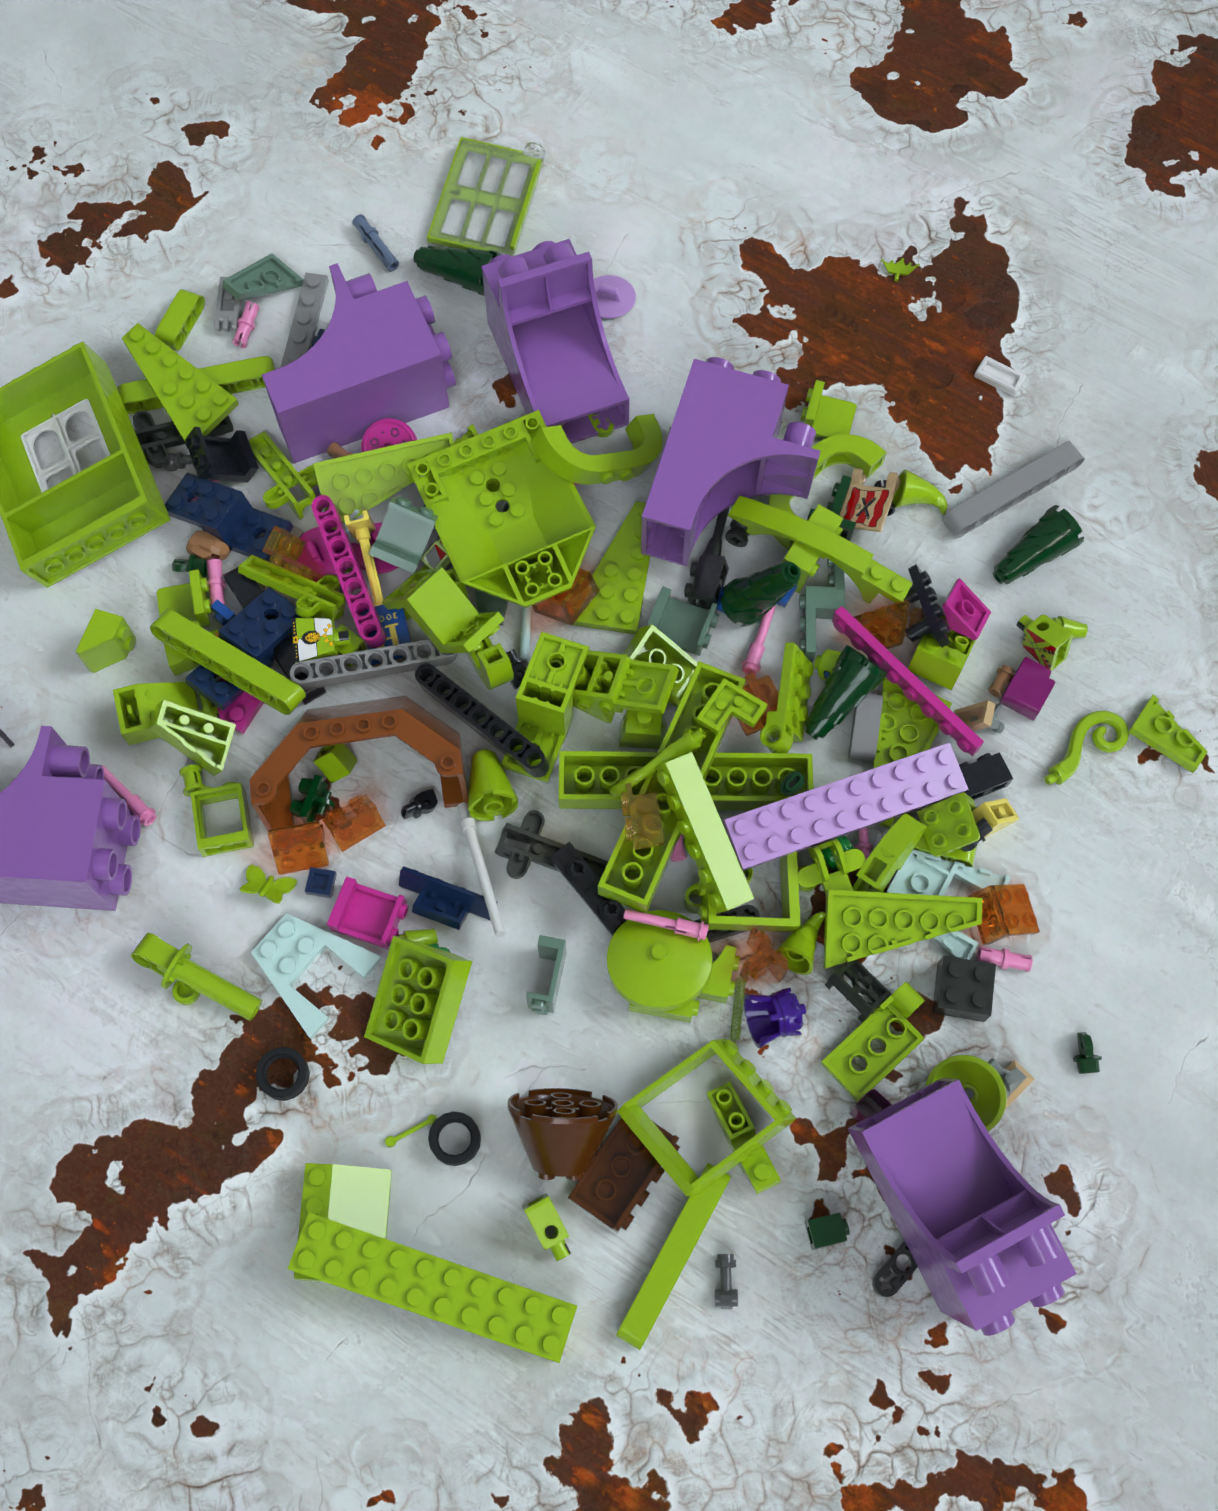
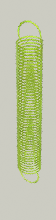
M742 972V978H736V981H737V980H740V979H743V972ZM746 980L736 982L735 990L741 987L743 989L735 991L733 1012L738 1009L741 1010L733 1013L732 1020L736 1018L742 1019V1006L744 1004V999L742 998L745 995L744 984L746 985ZM740 1019L732 1021L730 1039H735V1044L736 1039L740 1040V1037H738L741 1034V1029L739 1028L742 1025V1020Z

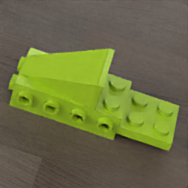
M589 650L573 692V707L609 724L612 723L615 712L622 713L623 709L663 715L679 670L676 665L631 660L625 654ZM555 658L550 662V665L554 668H559L564 664V661L560 658Z

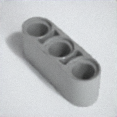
M869 693L859 706L855 707L848 758L874 762L883 695Z

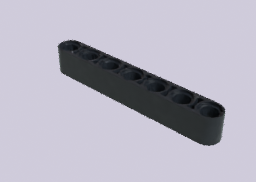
M238 567L223 575L243 609L263 592L256 581L238 573ZM271 614L265 616V618L268 620H275L278 618L277 616ZM289 634L273 648V655L286 677L290 680V669L295 664L293 638ZM299 672L295 675V678L305 680L308 676L303 672ZM324 687L304 690L306 696L302 702L304 705H307L327 692Z
M422 664L416 669L415 678L428 695L531 776L540 778L547 774L550 765L540 748L433 665ZM433 676L429 681H425L427 677ZM451 689L448 694L442 695L445 690ZM468 703L465 708L459 709L462 704ZM486 717L483 722L477 723L478 719ZM504 731L502 736L495 737L496 733ZM523 745L519 751L513 752L516 746ZM541 759L540 764L531 766L534 760Z

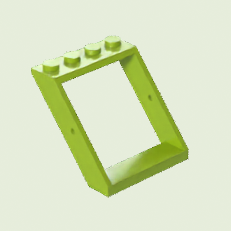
M729 1039L710 1041L624 1103L617 1112L687 1197L702 1192L796 1119L791 1112L792 1108L790 1105L777 1097L773 1092V1086L755 1072L756 1067L753 1063L744 1059L739 1054L737 1045ZM717 1054L775 1121L699 1178L643 1111L642 1107Z

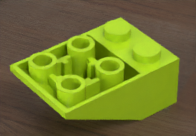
M944 613V616H942L941 618L944 619V620L946 621V623H947V620H946V617H945V613ZM950 629V632L947 633L950 644L941 647L933 635L929 633L922 637L907 669L952 691L975 641Z
M185 682L140 683L113 690L121 735L129 745L160 738L149 727L155 707L162 700L199 711L196 693Z

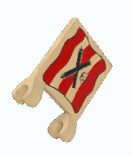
M855 468L852 472L851 485L839 516L856 522L855 529L882 532L893 497L901 484V480L897 478L898 473L890 472L887 476L886 488L864 486L866 475L862 474L863 469Z

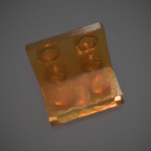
M1024 884L989 885L968 896L983 898L982 924L977 925L983 945L992 944L1007 936L1032 935L1040 932L1029 894Z

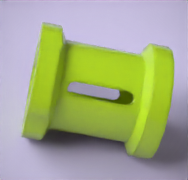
M188 765L179 770L184 780L185 788L183 789V794L185 796L191 797L190 792L206 787L202 783L201 773L203 770L200 765Z

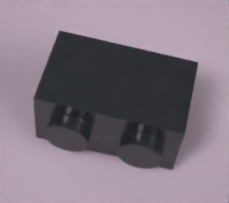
M1000 752L994 755L986 753L971 764L968 762L959 764L969 789L964 793L973 800L1008 787L1014 779Z

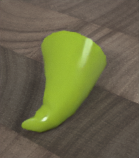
M906 469L899 474L897 478H900L901 484L893 497L895 508L915 504H932L939 508L943 515L946 514L948 504L945 496L937 487Z
M824 912L812 915L774 952L776 960L783 967L800 975H808L812 972L818 930L825 918Z

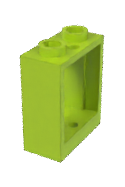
M227 782L220 787H201L195 792H190L197 847L203 857L254 847L246 790L241 783ZM238 798L243 831L207 838L203 805Z

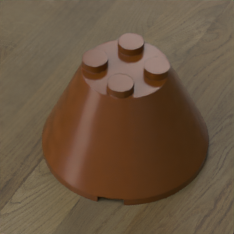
M568 1088L529 1090L528 1096L520 1098L519 1093L512 1095L508 1099L507 1108L532 1168L538 1172V1178L552 1180L555 1176L566 1177L568 1180H581L583 1173L590 1166L618 1112L617 1102L606 1095H603L602 1099L592 1097L591 1091Z

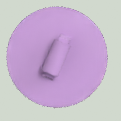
M604 275L594 279L598 308L602 318H617L625 315L633 308L636 293L633 286L627 280L614 275Z

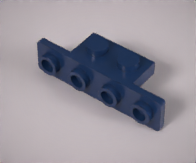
M405 866L401 868L399 886L419 894L412 906V913L460 930L469 913L491 921L483 895Z

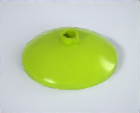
M955 1055L941 1061L933 1068L928 1076L926 1086L940 1078L959 1079L965 1091L966 1089L973 1091L974 1096L969 1098L987 1131L989 1132L1000 1122L1007 1105V1092L1002 1077L991 1064L976 1056Z

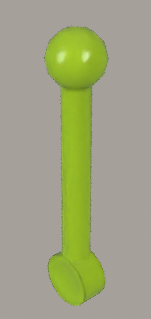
M429 1115L427 1120L395 1137L388 1136L385 1139V1144L388 1147H394L400 1139L427 1125H432L437 1119L436 1115Z

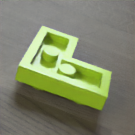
M724 678L697 716L696 722L717 735L731 715L754 728L767 709L768 704Z

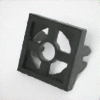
M858 960L847 962L833 973L825 984L829 990L834 986L861 1013L858 1019L862 1023L892 995ZM844 975L852 981L853 987L844 980ZM857 981L864 984L866 989L862 988ZM859 993L866 995L872 1003L866 1002Z

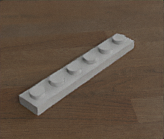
M305 273L281 367L297 360L311 349L329 282L327 275Z

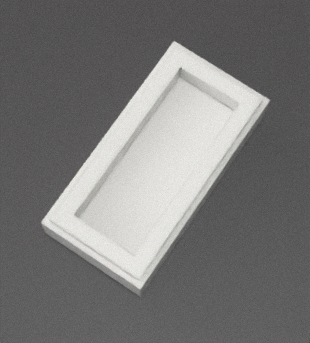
M985 356L974 377L1015 397L1026 375Z

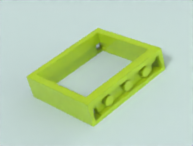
M797 852L780 858L782 918L716 916V909L709 902V892L706 885L699 880L698 895L702 896V905L699 906L698 911L700 921H704V924L709 925L708 929L768 932H794L801 927Z

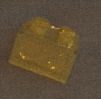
M274 525L262 552L271 556L269 561L312 581L314 578L320 580L323 575L297 562L306 542L283 528Z
M626 783L625 792H621L622 816H628L625 818L626 841H632L633 850L663 846L664 836L656 792L633 796L631 783Z

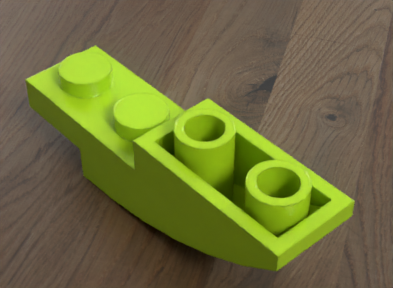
M904 813L884 835L856 875L859 878L852 887L853 890L883 892L896 870H901L927 826Z
M731 1082L706 1093L720 1127L734 1152L756 1135L755 1127ZM763 1145L739 1163L756 1195L781 1183V1179Z

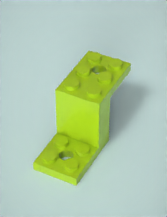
M443 567L415 571L414 574L382 601L387 610L405 608L441 653H473L482 646L481 641L485 637L495 634L500 629L499 624L505 620L499 612L478 613Z
M541 632L515 697L518 715L515 730L543 751L550 765L549 771L543 777H533L506 755L501 763L503 769L549 783L559 757V751L562 749L573 720V692L589 653V646ZM555 658H560L564 661V664L559 668H554L550 665V662ZM523 745L516 746L513 752L519 751ZM541 759L534 760L531 766L540 764Z

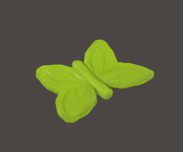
M250 865L246 871V880L248 882L240 887V891L250 894L259 893L260 897H267L268 900L279 904L283 899V894L291 892L295 888L297 881L290 877H283L273 882V876H269L266 881V875L258 866Z

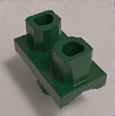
M314 775L313 779L301 778L298 791L307 796L304 802L294 799L289 809L292 815L301 818L309 826H313L317 815L323 816L326 809L333 810L335 807V803L330 800L332 792L327 790L328 784L323 782V777L319 775Z

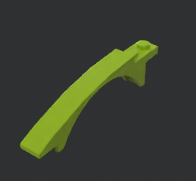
M739 495L728 514L732 519L748 527L746 532L751 535H772L786 538L822 554L851 578L859 589L863 601L868 604L879 593L900 605L913 584L911 581L873 560L874 554L801 517L762 502Z

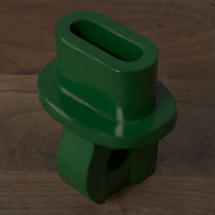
M191 554L189 560L175 559L172 563L173 571L189 572L199 569L202 577L207 576L206 559L197 558L195 554Z
M791 771L784 774L778 780L779 789L784 795L792 796L802 788L805 779L800 772Z
M1078 1032L1077 1038L1080 1054L1073 1058V1062H1077L1079 1074L1100 1072L1099 1060H1102V1056L1093 1054L1091 1036L1086 1032Z

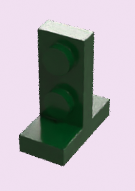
M843 475L840 484L835 483L831 496L835 497L833 503L828 502L827 509L837 515H840L852 480L851 477ZM810 509L807 521L809 520L815 509ZM843 519L840 525L843 531L840 536L851 541L856 522Z

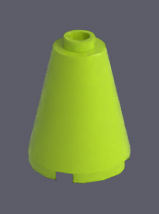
M481 749L471 759L468 810L471 817L479 821H494V816L502 815V818L508 817L518 808L517 795L496 753L488 749Z

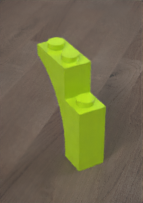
M725 946L720 956L712 963L709 981L697 998L726 1004L728 996L733 997L736 981H731L732 971H738L740 956L735 955L737 947ZM694 999L681 1008L662 1012L641 1009L629 1003V1011L691 1023L692 1016L698 1015L700 1001Z

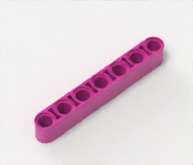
M319 495L312 501V511L358 632L369 647L379 648L386 641V633L343 521L330 497ZM329 507L326 512H321L324 508ZM337 527L334 532L329 533L332 528ZM345 547L343 552L337 553L340 548ZM353 568L349 574H344L347 569ZM361 589L357 595H352L354 590ZM369 609L365 616H360L363 610ZM377 630L375 636L368 637L371 631Z

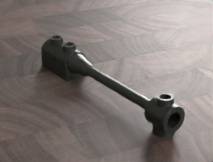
M730 507L718 514L712 538L709 540L703 554L699 557L698 563H691L690 576L694 577L693 583H686L684 589V596L688 597V602L691 605L711 609L712 603L717 604L720 590L725 585L729 567L725 556H721V539Z

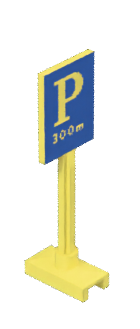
M367 510L362 511L364 518L353 521L349 515H344L345 525L351 535L360 543L374 604L386 633V641L379 648L410 643L411 638L404 609L387 610L382 604L384 599L374 557L369 555L371 550L370 534L376 531L375 523ZM369 609L363 610L360 616H365ZM377 630L371 631L368 637L375 636ZM367 645L368 650H370V649H376V648H371V647H369V646ZM401 655L393 657L395 661L405 659ZM376 659L370 660L373 667L381 665Z

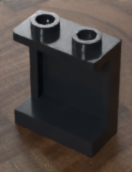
M194 427L185 439L186 447L189 450L193 467L196 469L199 479L249 482L259 469L245 431L236 430L231 438L203 436L200 427Z

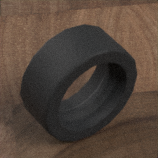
M278 1047L271 1049L262 1056L257 1064L255 1075L257 1084L266 1095L275 1100L286 1101L297 1097L304 1091L309 1081L310 1072L307 1062L299 1052L287 1047ZM281 1058L294 1061L299 1072L298 1079L294 1085L284 1090L272 1087L267 1078L270 1065Z
M452 1111L441 1115L434 1121L429 1130L428 1141L431 1151L439 1161L446 1165L459 1166L466 1164L475 1157L480 1149L481 1136L477 1124L471 1117L462 1112ZM451 1123H461L470 1131V1145L467 1150L458 1155H450L444 1152L439 1144L440 1132L446 1125Z

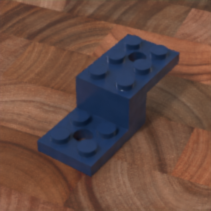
M188 472L164 504L169 516L201 527L204 531L223 541L229 546L231 551L248 557L254 555L268 562H271L294 527L288 520L254 509L242 491L208 479H199L198 476ZM198 497L196 501H191L193 498ZM265 533L264 537L256 539L259 534Z
M268 587L219 630V638L271 668L274 666L273 648L292 632L291 619L303 617L296 614V605ZM271 614L277 616L278 618L275 620H268L265 618V616ZM199 665L185 677V684L224 711L245 692L228 681L217 682L215 680L218 677L217 674Z

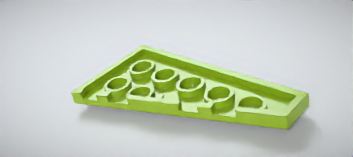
M139 323L122 337L125 346L184 441L194 427H200L202 435L207 436L239 405L238 400Z
M452 432L313 463L320 495L330 497L338 509L344 524V515L350 516L355 509H358L359 513L356 516L358 517L363 514L362 511H368L415 482L407 464L455 445Z
M636 501L568 615L566 624L628 634L637 633L651 557L641 554L642 514L646 505L645 502Z
M887 677L884 678L881 695H883L877 749L872 769L929 750L940 729L936 721L925 716L921 711V707L914 700H909L904 695L903 690L897 684L891 683ZM937 696L950 709L952 702ZM895 818L878 823V825L889 830Z
M826 890L823 968L826 969L838 964L982 924L983 898Z

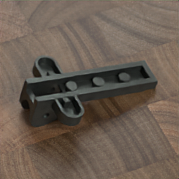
M138 411L133 415L134 431L147 463L155 468L165 467L168 464L166 448L183 445L186 442L178 432L173 421L155 425L151 414L146 411ZM227 415L207 436L216 437L233 432V425L229 416Z
M537 810L529 811L525 815L520 828L506 823L494 852L497 855L509 859L506 871L513 879L522 878L527 873L531 862L558 871L549 858L561 849L564 844L540 835L545 819L543 814ZM509 838L530 844L528 852L504 843L505 839ZM577 850L601 879L608 861Z

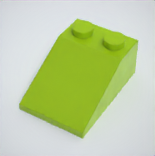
M653 624L639 628L623 654L628 655L631 660L676 665L679 671L668 702L678 707L698 662Z

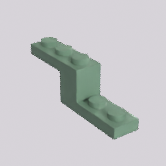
M828 558L827 567H831V574H828V587L806 586L804 595L799 596V609H803V616L799 618V631H803V638H800L799 648L810 662L814 661L816 654V619H833L834 612L839 607L843 606L845 608L844 571Z

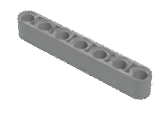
M1067 441L952 508L942 517V521L955 538H960L1074 471L1084 462L1085 458L1070 441Z
M427 639L298 662L290 669V680L298 684L303 690L415 671L422 664H431L434 667L448 665L455 661L458 653H441L432 641ZM425 651L429 654V657L420 658L417 652ZM401 655L405 658V661L398 663L393 657ZM376 659L381 665L373 667L369 664V661ZM346 664H353L357 669L349 672L344 666ZM323 668H328L332 671V674L324 676L319 671ZM299 672H303L308 676V678L305 680H298L295 678V675Z

